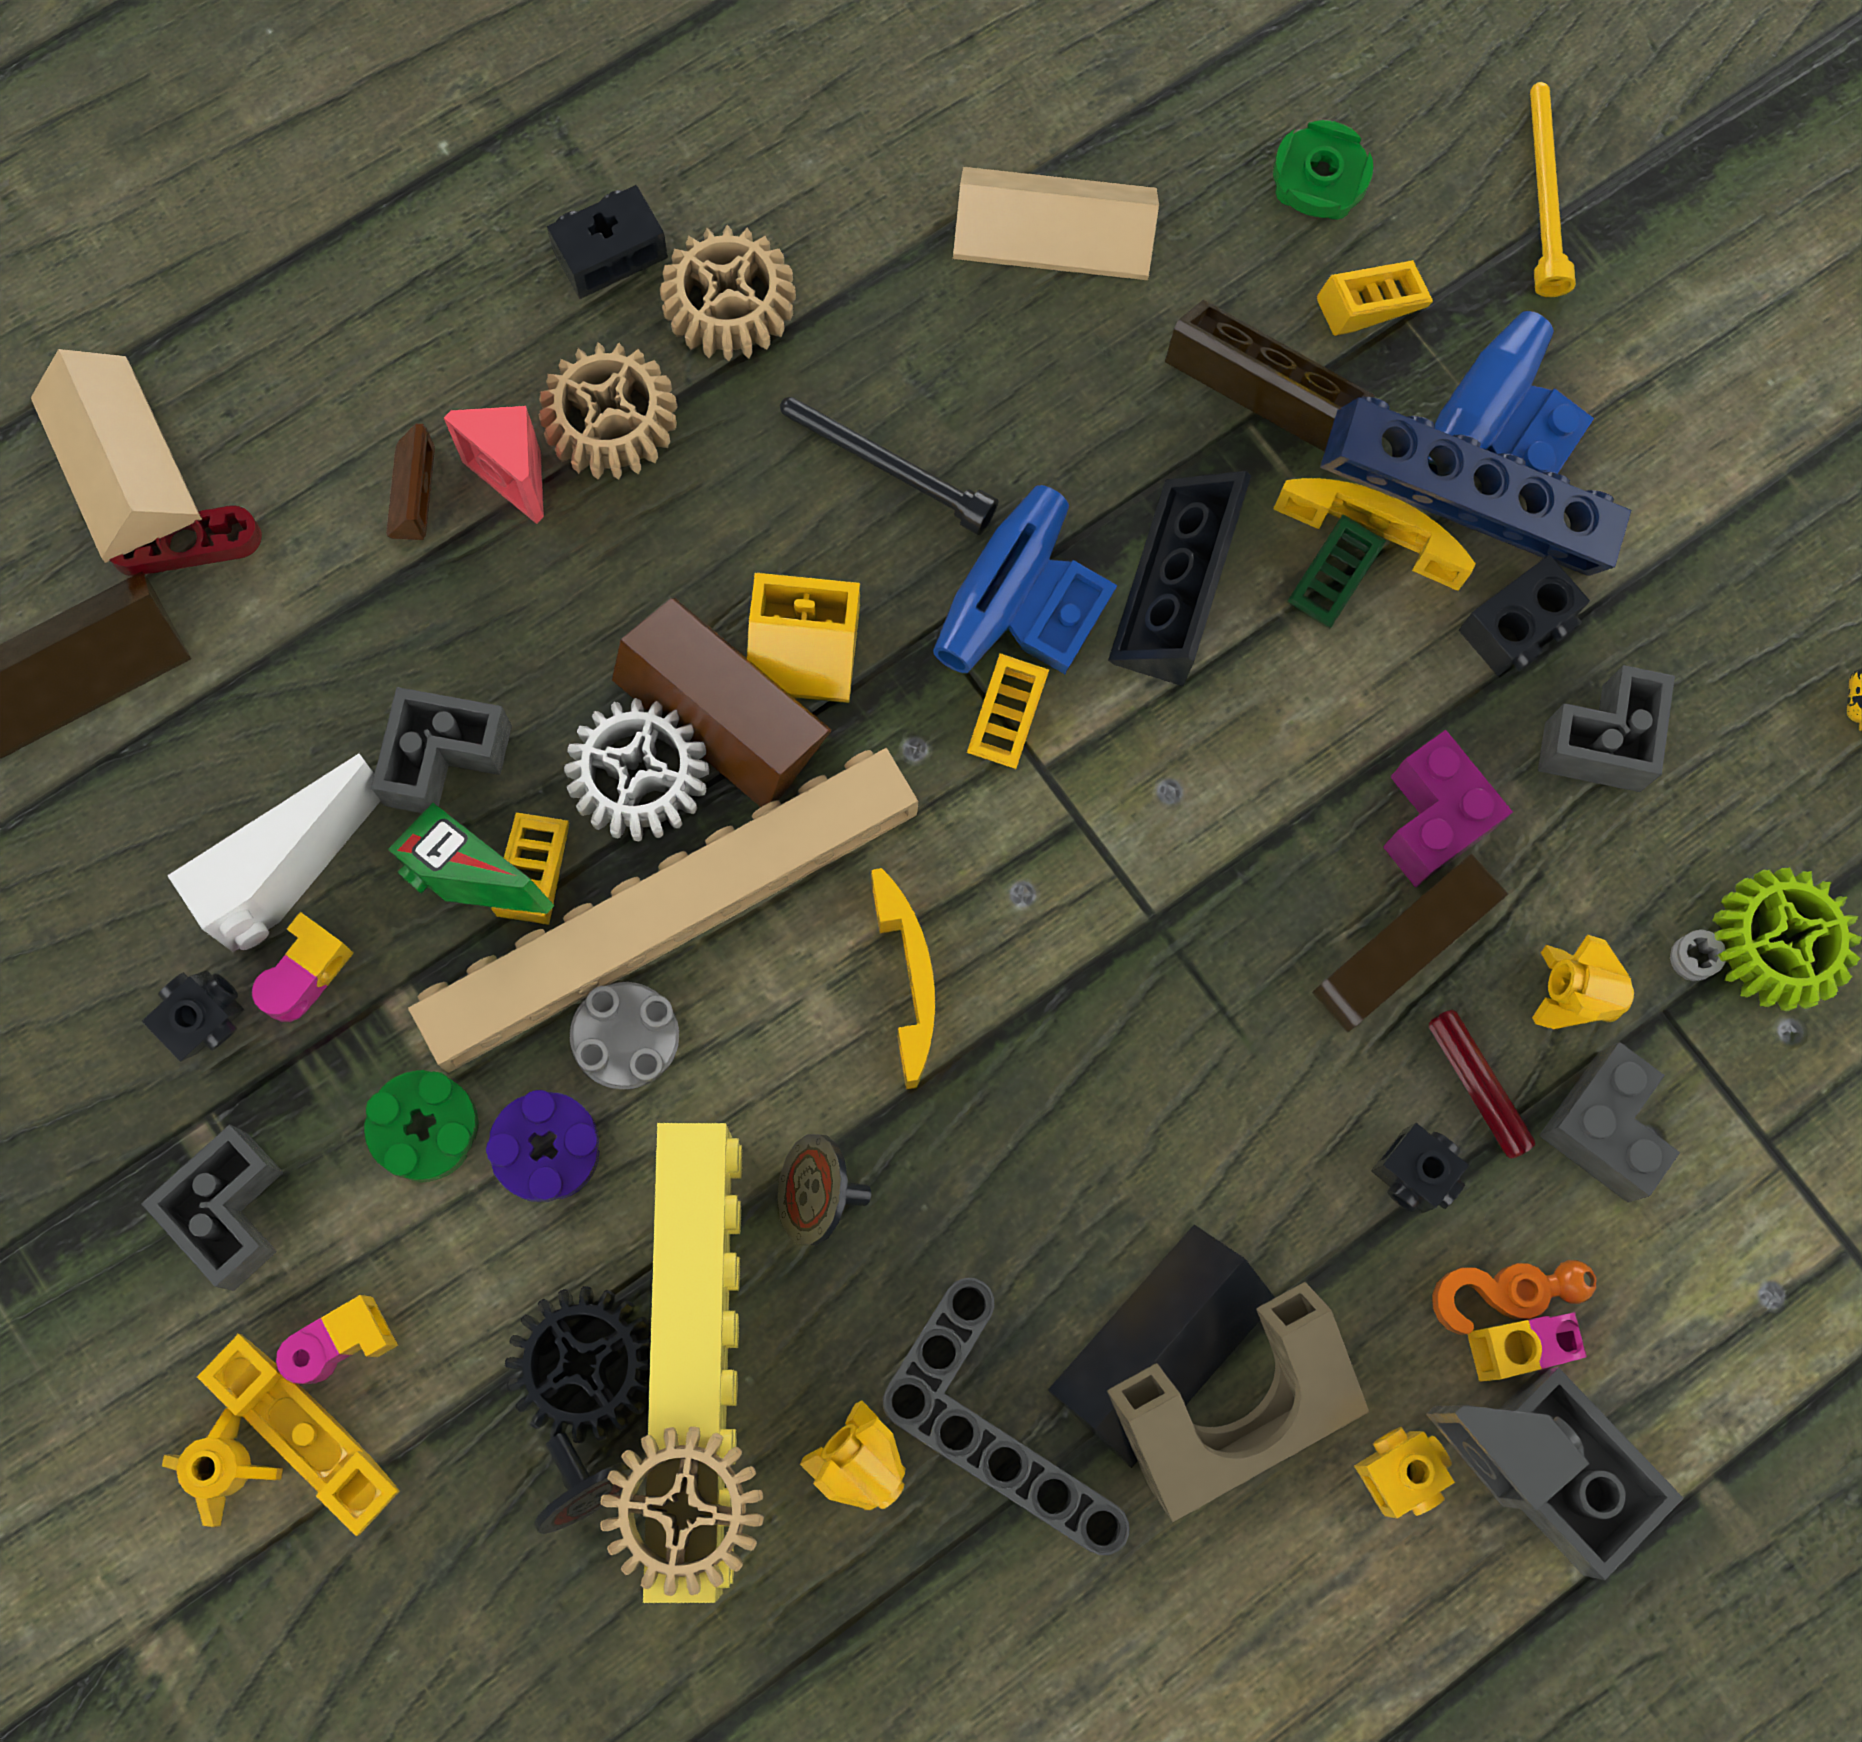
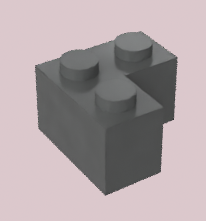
M1623 665L1602 686L1599 710L1564 703L1545 722L1538 771L1636 792L1644 790L1662 775L1675 676Z
M397 687L371 786L372 791L386 807L423 813L432 803L439 807L449 766L500 775L512 728L503 707Z
M1621 1042L1598 1052L1539 1135L1627 1203L1651 1196L1680 1154L1678 1150L1635 1119L1665 1075Z
M228 1125L141 1204L215 1287L235 1291L277 1252L241 1211L284 1172L248 1133Z

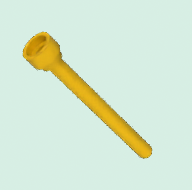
M1538 82L1532 86L1530 98L1543 257L1539 259L1538 265L1534 269L1535 292L1538 295L1558 297L1571 292L1575 288L1574 264L1569 261L1567 255L1563 254L1550 88L1546 83Z

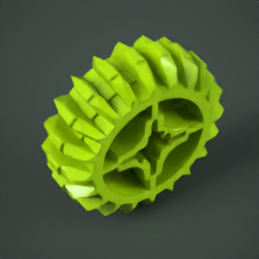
M1790 867L1781 868L1774 874L1770 870H1762L1755 874L1753 879L1745 878L1735 885L1736 892H1730L1722 898L1721 904L1726 910H1720L1715 913L1712 919L1713 922L1722 928V930L1714 933L1715 940L1722 941L1726 949L1718 954L1720 961L1728 962L1732 968L1726 974L1724 981L1733 982L1740 978L1744 982L1740 996L1750 997L1759 992L1760 1007H1770L1778 1002L1781 1011L1793 1010L1797 1008L1798 1004L1801 1008L1808 1009L1818 1005L1820 1000L1826 1001L1836 996L1838 992L1837 986L1840 987L1847 984L1852 978L1848 969L1856 966L1861 959L1849 949L1859 945L1862 937L1850 933L1848 929L1849 926L1856 923L1858 916H1844L1840 907L1844 906L1847 897L1839 896L1832 899L1828 895L1831 882L1822 881L1813 886L1812 871H1803L1795 877ZM1758 907L1761 916L1757 918L1760 932L1759 936L1752 940V919ZM1797 910H1799L1801 913H1803L1807 918H1804L1803 916H1801V915L1797 912ZM1783 934H1786L1788 938L1801 936V938L1789 944H1785L1783 940L1774 943L1769 942ZM1818 939L1819 957L1813 970L1811 963L1815 959L1812 947L1813 942ZM1763 959L1771 962L1777 971L1768 966Z

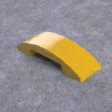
M1322 478L1286 480L1273 508L1317 529H1320L1327 513L1338 518L1344 514L1374 534L1419 553L1412 571L1457 591L1460 590L1476 564L1462 545L1429 516L1404 501L1363 485Z
M882 868L871 870V885L879 932L886 933L901 930L917 1025L899 1027L897 1038L906 1089L917 1088L931 1045L935 1016L933 970L922 929L906 897Z
M237 1334L197 1376L235 1416L243 1417L318 1492L316 1497L355 1536H359L400 1492L381 1467L337 1420L298 1383L286 1380L278 1371L277 1364L242 1334Z

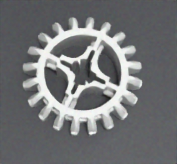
M635 698L631 704V712L624 713L620 703L614 701L611 705L613 717L606 719L602 713L594 711L592 718L597 728L592 730L587 726H579L577 733L585 744H569L568 753L576 761L564 766L566 776L574 779L567 786V790L571 798H581L576 805L580 815L584 816L593 813L591 823L595 829L600 830L611 821L610 833L612 837L618 839L623 835L626 826L630 827L633 840L639 842L643 837V827L650 826L653 835L656 838H660L663 836L661 822L668 819L670 824L677 829L682 826L681 818L677 812L679 809L691 814L696 812L697 805L688 795L703 796L706 793L705 783L698 779L709 775L708 763L699 760L706 754L705 745L703 742H690L694 733L692 724L676 729L679 721L677 710L662 718V705L658 701L654 702L647 713L643 710L641 700ZM635 735L633 741L626 747H610L620 739ZM657 738L669 744L680 757L679 772L668 770L666 763L655 759L657 752L655 742ZM644 760L647 771L639 770L636 776L630 779L627 768L635 770L639 762L642 763ZM597 767L606 770L608 776L619 780L617 787L619 798L617 803L605 797L597 789L595 784ZM660 791L666 793L654 802L638 806L642 797L649 792Z

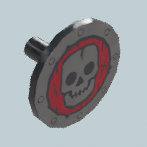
M807 1134L794 1144L786 1156L779 1177L777 1197L780 1220L786 1234L797 1244L816 1246L828 1239L839 1224L845 1204L866 1206L870 1202V1186L848 1182L845 1159L838 1144L827 1135Z
M564 1432L554 1436L546 1443V1447L560 1470L563 1485L568 1491L550 1503L537 1516L534 1523L537 1531L542 1534L556 1532L593 1514L603 1507L600 1504L602 1495H620L622 1492V1487L612 1484L607 1477L610 1471H620L629 1476L633 1470L627 1464L621 1462L590 1477L567 1434Z

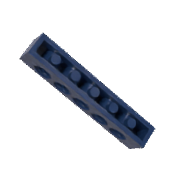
M1359 397L1337 410L1320 468L1542 558L1550 554L1559 565L1584 575L1590 576L1615 568L1632 510L1613 503L1614 498L1611 495L1595 490L1584 491L1570 485V480L1564 475L1553 472L1541 473L1525 466L1526 462L1518 456L1505 453L1495 454L1480 447L1481 443L1472 437L1444 433L1435 429V424L1429 419L1419 416H1403L1389 410L1390 406L1378 398ZM1382 437L1390 443L1392 457L1384 451ZM1428 456L1431 457L1437 465V475L1434 474L1429 468ZM1474 475L1482 484V493L1475 487ZM1519 494L1525 499L1526 511L1520 505ZM1564 513L1570 520V529L1564 521Z

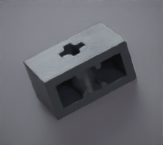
M637 185L624 191L616 190L610 192L600 202L580 211L567 212L560 216L556 222L547 226L553 252L579 299L668 258L664 232Z

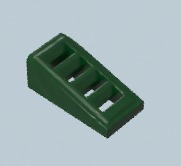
M1343 514L1289 597L1287 603L1330 629L1381 551L1386 540ZM1339 538L1364 552L1365 555L1362 560L1338 547L1336 543ZM1329 554L1355 569L1351 577L1325 561ZM1320 570L1344 585L1345 587L1341 593L1317 580L1315 576ZM1308 587L1334 602L1329 611L1304 596Z

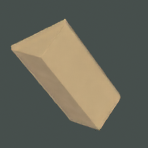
M963 167L953 259L1148 280L1159 209L1157 188Z
M58 349L32 394L31 400L103 561L107 563L111 558L129 553L155 541L158 537L160 539L195 523V520H202L126 356Z

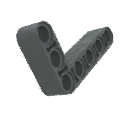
M963 1278L954 1282L943 1296L886 1388L883 1396V1409L886 1416L895 1425L1088 1551L1098 1555H1111L1118 1552L1127 1542L1129 1521L1125 1513L1117 1505L945 1394V1391L982 1333L994 1310V1296L991 1289L983 1281L975 1278ZM963 1289H970L981 1296L983 1311L979 1318L966 1321L955 1314L952 1300L957 1292ZM933 1337L947 1339L954 1349L953 1361L945 1369L931 1368L923 1359L922 1349L924 1343ZM903 1385L917 1387L924 1397L922 1412L912 1419L898 1416L892 1407L893 1394ZM951 1416L964 1418L969 1423L972 1431L970 1442L959 1450L947 1448L940 1438L942 1423ZM1001 1447L1012 1449L1019 1459L1017 1474L1007 1481L996 1480L989 1470L988 1461L991 1454ZM1049 1479L1060 1480L1067 1490L1065 1505L1056 1512L1044 1511L1037 1500L1039 1487ZM1098 1511H1107L1115 1521L1113 1536L1103 1544L1093 1543L1086 1532L1088 1519L1093 1513Z

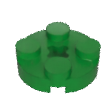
M1317 120L1309 122L1305 129L1298 130L1295 133L1292 130L1280 143L1274 160L1273 178L1276 184L1275 194L1277 199L1282 204L1291 206L1295 210L1309 216L1328 217L1334 220L1342 219L1348 215L1351 208L1363 199L1368 189L1374 167L1371 153L1369 152L1367 157L1365 149L1360 145L1362 138L1353 129L1338 122ZM1320 161L1329 164L1328 171L1334 174L1331 176H1320L1311 167H1317Z
M416 1070L398 1075L384 1084L378 1093L372 1095L366 1105L367 1116L364 1123V1133L368 1149L378 1164L397 1177L417 1182H430L446 1177L463 1164L468 1157L466 1154L471 1149L473 1140H476L479 1120L473 1100L465 1089L441 1072ZM418 1112H421L425 1117L434 1116L436 1124L428 1128L430 1137L422 1141L417 1134H408L407 1127L413 1123L412 1116Z

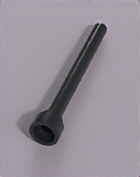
M786 397L782 400L780 410L784 416L955 510L954 516L961 520L960 525L977 535H981L992 520L999 503L997 498L981 489L976 493L970 489L963 492L793 397Z

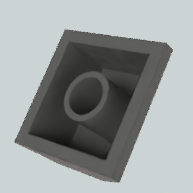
M1466 1405L1434 1406L1426 1413L1503 1507L1537 1511L1590 1464L1578 1450L1582 1446L1580 1438L1559 1417L1552 1419L1547 1414Z

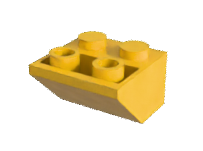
M755 573L749 616L747 659L792 697L849 703L860 610V583Z

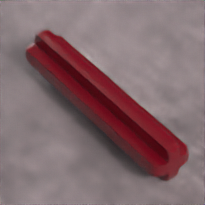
M1451 1009L1434 1017L1429 1022V1029L1506 1156L1510 1159L1517 1158L1530 1151L1535 1146L1533 1136L1458 1013Z

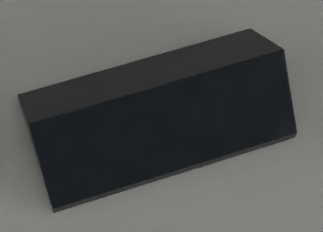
M1247 471L1165 480L1108 661L1112 664L1184 687L1195 661L1251 480V475Z
M1193 1225L1048 1388V1391L1124 1463L1132 1468L1138 1460L1107 1390L1157 1363L1179 1391L1186 1406L1260 1321L1256 1308L1275 1297L1244 1257L1196 1225Z

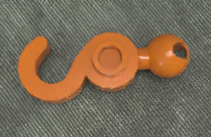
M1578 1260L1562 1262L1552 1275H1545L1539 1268L1531 1264L1517 1263L1502 1268L1494 1276V1279L1487 1272L1477 1268H1459L1446 1273L1436 1283L1432 1294L1433 1310L1438 1321L1447 1330L1459 1335H1466L1473 1331L1474 1324L1462 1315L1454 1304V1296L1461 1286L1474 1288L1487 1304L1504 1316L1514 1320H1526L1541 1315L1548 1308L1552 1297L1559 1296L1570 1304H1581L1588 1301L1596 1290V1276L1592 1268ZM1585 1273L1589 1275L1591 1280L1589 1286L1584 1281Z

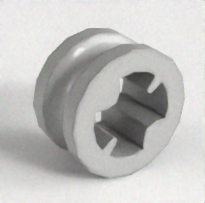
M1695 930L1674 943L1671 948L1670 960L1672 967L1678 975L1686 980L1701 981L1722 969L1726 961H1720L1718 954L1726 949L1722 941L1715 940L1714 933L1706 930ZM1696 944H1698L1699 952L1708 954L1709 960L1701 964L1700 967H1698L1697 959L1688 957L1687 951L1694 948Z

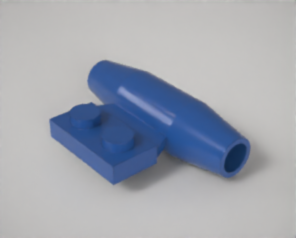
M1524 311L1480 353L1439 413L1435 422V429L1449 435L1472 437L1481 443V448L1488 449V451L1495 454L1505 453L1518 456L1526 462L1525 466L1541 473H1558L1594 418L1555 388L1549 390L1532 386L1554 330L1550 322L1542 315L1532 311ZM1428 456L1429 468L1434 474L1437 475V465L1435 461Z
M1035 486L995 530L957 591L934 647V655L945 666L960 673H968L1008 628L1021 646V650L1064 675L1066 674L1112 597L1117 585L1074 560L1072 562L1049 560L1069 510L1067 500L1059 492L1047 486Z

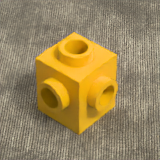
M1402 1427L1396 1428L1377 1439L1373 1443L1377 1452L1354 1465L1385 1517L1399 1518L1410 1510L1413 1511L1415 1516L1426 1513L1445 1500L1441 1491L1455 1483L1447 1468L1452 1466V1462L1439 1440L1433 1435L1428 1438L1424 1431H1409L1405 1433ZM1408 1465H1409V1467H1410V1475H1409V1477L1407 1476V1467H1408Z

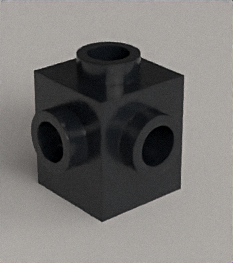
M206 970L188 977L183 972L161 989L158 995L163 1002L145 1017L142 1022L181 1062L198 1054L205 1046L213 1051L223 1044L237 1030L232 1021L245 1009L235 1000L238 997L235 988L219 974L211 975Z
M1414 1123L1402 1130L1371 1172L1390 1186L1387 1193L1396 1203L1410 1212H1415L1418 1209L1420 1212L1425 1213L1437 1208L1438 1205L1446 1209L1452 1204L1465 1186V1183L1459 1178L1469 1165L1458 1157L1460 1149L1449 1138L1438 1132L1430 1134L1418 1123Z

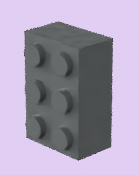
M1559 1367L1537 1370L1500 1408L1502 1410L1547 1414L1552 1419L1559 1417L1575 1431L1582 1442V1446L1578 1450L1590 1464L1537 1511L1521 1510L1583 1576L1606 1580L1683 1500V1497Z

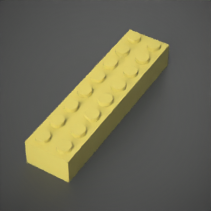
M657 1123L648 1435H651L656 1440L659 1450L666 1448L664 1441V1430L666 1428L674 1427L678 1434L679 1445H686V1436L689 1428L698 1427L700 1428L701 1435L698 1447L706 1448L710 1437L714 1433L723 1436L722 1444L716 1453L721 1458H724L729 1450L736 1447L737 1443L736 1429H726L727 1406H737L738 1394L737 1371L727 1369L728 1348H738L739 1315L735 1311H729V1291H739L740 1257H737V1253H730V1234H740L741 1201H738V1195H731L732 1179H741L742 1145H739V1138H732L726 1123ZM681 1458L667 1460L655 1467L647 1475L646 1496H664L670 1492L674 1486L676 1474L679 1473ZM699 1461L697 1474L699 1475L698 1490L701 1496L708 1502L732 1507L731 1497L728 1489L725 1488L723 1479L715 1470ZM687 1478L685 1490L676 1493L679 1501L672 1502L669 1500V1503L664 1506L652 1504L654 1508L667 1510V1513L676 1515V1526H679L677 1541H679L680 1530L688 1527L687 1519L692 1518L696 1521V1518L701 1514L713 1516L711 1512L698 1511V1507L689 1505V1494H686ZM645 1517V1544L657 1555L666 1559V1531L657 1519ZM725 1525L697 1526L691 1533L688 1547H686L684 1562L695 1561L714 1552L724 1540ZM723 1560L717 1564L724 1579V1582L718 1587H714L711 1584L706 1572L699 1573L701 1591L696 1595L689 1594L686 1577H679L678 1588L673 1596L664 1594L666 1575L659 1573L656 1582L651 1588H643V1603H715L723 1594V1588H729L730 1584H733L734 1570L730 1569ZM644 1565V1574H645V1572H646L647 1569H648L645 1565Z

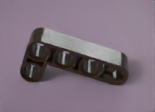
M1471 853L1321 983L1312 993L1347 1032H1350L1509 893Z

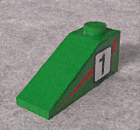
M432 803L388 849L403 864L397 873L420 894L427 888H430L447 902L548 914L555 906L530 878L435 803Z

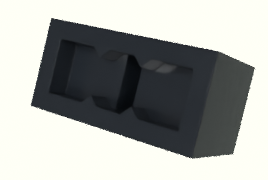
M1549 554L1474 610L1461 626L1459 632L1497 676H1500L1513 665L1520 672L1544 652L1539 645L1551 636L1557 642H1560L1582 623L1577 615L1590 600ZM1537 598L1548 600L1553 605L1555 612L1544 610L1539 605ZM1498 627H1506L1513 631L1517 642L1505 639L1500 634Z

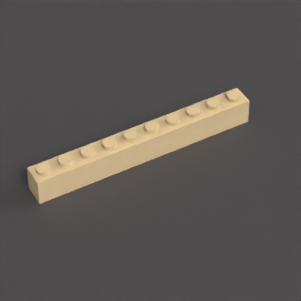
M884 748L875 754L871 750L859 753L844 765L846 770L829 779L825 775L813 778L798 790L800 795L783 804L776 800L762 806L753 813V820L736 830L733 826H727L714 832L705 840L707 845L690 855L686 851H682L668 857L659 864L658 868L660 871L642 881L639 877H634L620 883L611 891V898L594 907L592 903L580 905L563 917L565 923L546 933L544 929L532 931L520 938L515 943L517 949L498 959L495 955L480 959L466 970L468 975L451 985H448L447 982L437 983L418 995L419 1002L408 1007L437 1064L447 1073H450L586 998L594 988L606 986L915 817L918 810V800L888 749Z

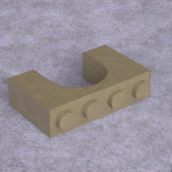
M1306 1282L1256 1308L1274 1354L1275 1373L1271 1387L1264 1399L1252 1412L1240 1420L1219 1427H1203L1193 1424L1181 1394L1157 1363L1107 1390L1148 1486L1172 1522L1199 1509L1206 1503L1369 1413L1332 1310Z

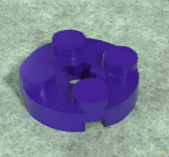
M535 1090L529 1092L526 1096L515 1099L500 1112L492 1125L486 1153L496 1178L514 1195L531 1202L561 1200L580 1191L593 1176L599 1162L598 1131L591 1115L573 1098L561 1093ZM549 1133L555 1134L557 1138L554 1140L553 1146L558 1150L556 1156L553 1159L542 1156L538 1161L534 1160L531 1157L535 1149L531 1144L533 1138L537 1135L545 1137Z

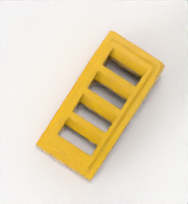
M1414 260L1331 275L1317 295L1319 306L1334 336L1352 333L1427 308L1433 302ZM1399 280L1406 296L1401 297L1394 281ZM1378 286H1380L1386 300L1383 299ZM1360 292H1362V295L1365 299V304L1363 303L1362 298L1359 294Z
M999 654L967 750L968 754L1013 769L1017 768L1049 669ZM1003 675L1032 683L1031 692L1001 684ZM997 693L1027 703L1024 712L994 703ZM994 713L1020 722L1018 731L989 723L990 714ZM984 732L1013 741L1011 751L981 742Z
M516 812L504 859L517 869L542 872L541 881L531 880L554 904L570 823L568 820ZM526 829L554 833L551 843L524 839ZM523 849L548 853L547 861L520 858L521 851ZM491 907L497 917L550 924L552 909L548 914Z

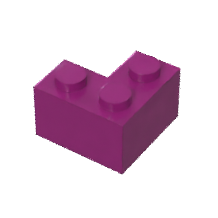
M1444 730L1404 759L1391 775V779L1420 814L1397 830L1383 848L1416 888L1495 830L1513 811L1447 730Z

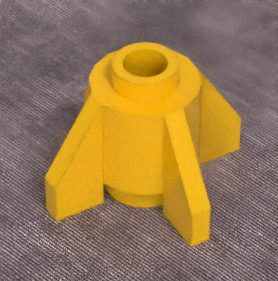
M1587 934L1574 955L1562 949L1545 945L1541 955L1548 967L1552 969L1548 981V992L1552 999L1545 997L1532 1017L1535 1024L1557 1029L1599 1020L1613 1022L1629 1010L1634 999L1631 978L1606 940Z
M861 1400L853 1406L845 1422L846 1426L832 1436L824 1449L821 1447L805 1455L800 1465L815 1479L813 1484L829 1500L860 1507L864 1510H872L876 1507L884 1509L890 1506L904 1489L902 1479L906 1468L901 1463L893 1433Z
M228 1408L224 1409L207 1438L194 1441L185 1448L181 1455H164L162 1467L177 1471L179 1484L186 1493L195 1497L202 1525L207 1527L221 1526L226 1500L225 1496L236 1493L244 1486L247 1479L281 1480L283 1468L251 1465L248 1451L243 1444L235 1440L238 1437L241 1417L235 1416ZM211 1460H213L215 1464L214 1473L209 1472V1464Z

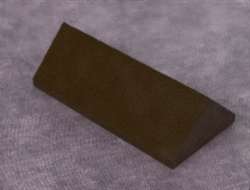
M1202 300L1178 320L1173 330L1165 363L1324 452L1337 410L1359 397H1375L1374 394L1205 300Z
M143 571L0 644V759L191 660L187 649Z

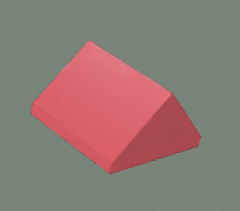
M527 407L451 410L444 417V420L462 463L537 524L544 517L541 450Z

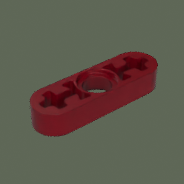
M240 506L219 507L198 511L202 520H195V523L160 539L159 537L156 538V542L153 541L135 549L134 558L127 559L125 555L120 554L109 560L118 571L128 576H134L141 571L145 574H152L245 558L253 554L261 543L262 533L251 513ZM240 523L244 530L238 533V540L230 541L226 534L231 533L233 524ZM206 527H209L215 534L210 536L214 543L212 546H210V539L205 531ZM182 530L196 532V543L190 550L186 552H174L171 550L170 542L176 533ZM158 545L159 549L161 550V554L157 555V553L153 550L152 547Z

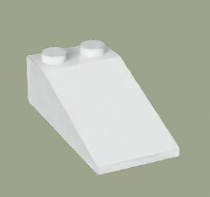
M360 754L355 755L167 875L205 932L232 952L239 948L241 950L250 949L268 937V930L284 918L379 804V798L371 789L375 774Z

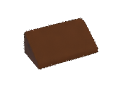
M415 424L398 441L395 448L386 532L387 536L391 539L424 540V537H426L435 446L424 424Z

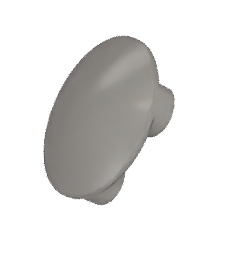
M618 982L594 988L578 1007L570 1028V1045L579 1067L595 1082L613 1089H634L656 1080L672 1063L679 1044L678 1022L670 1002L655 990L632 982Z

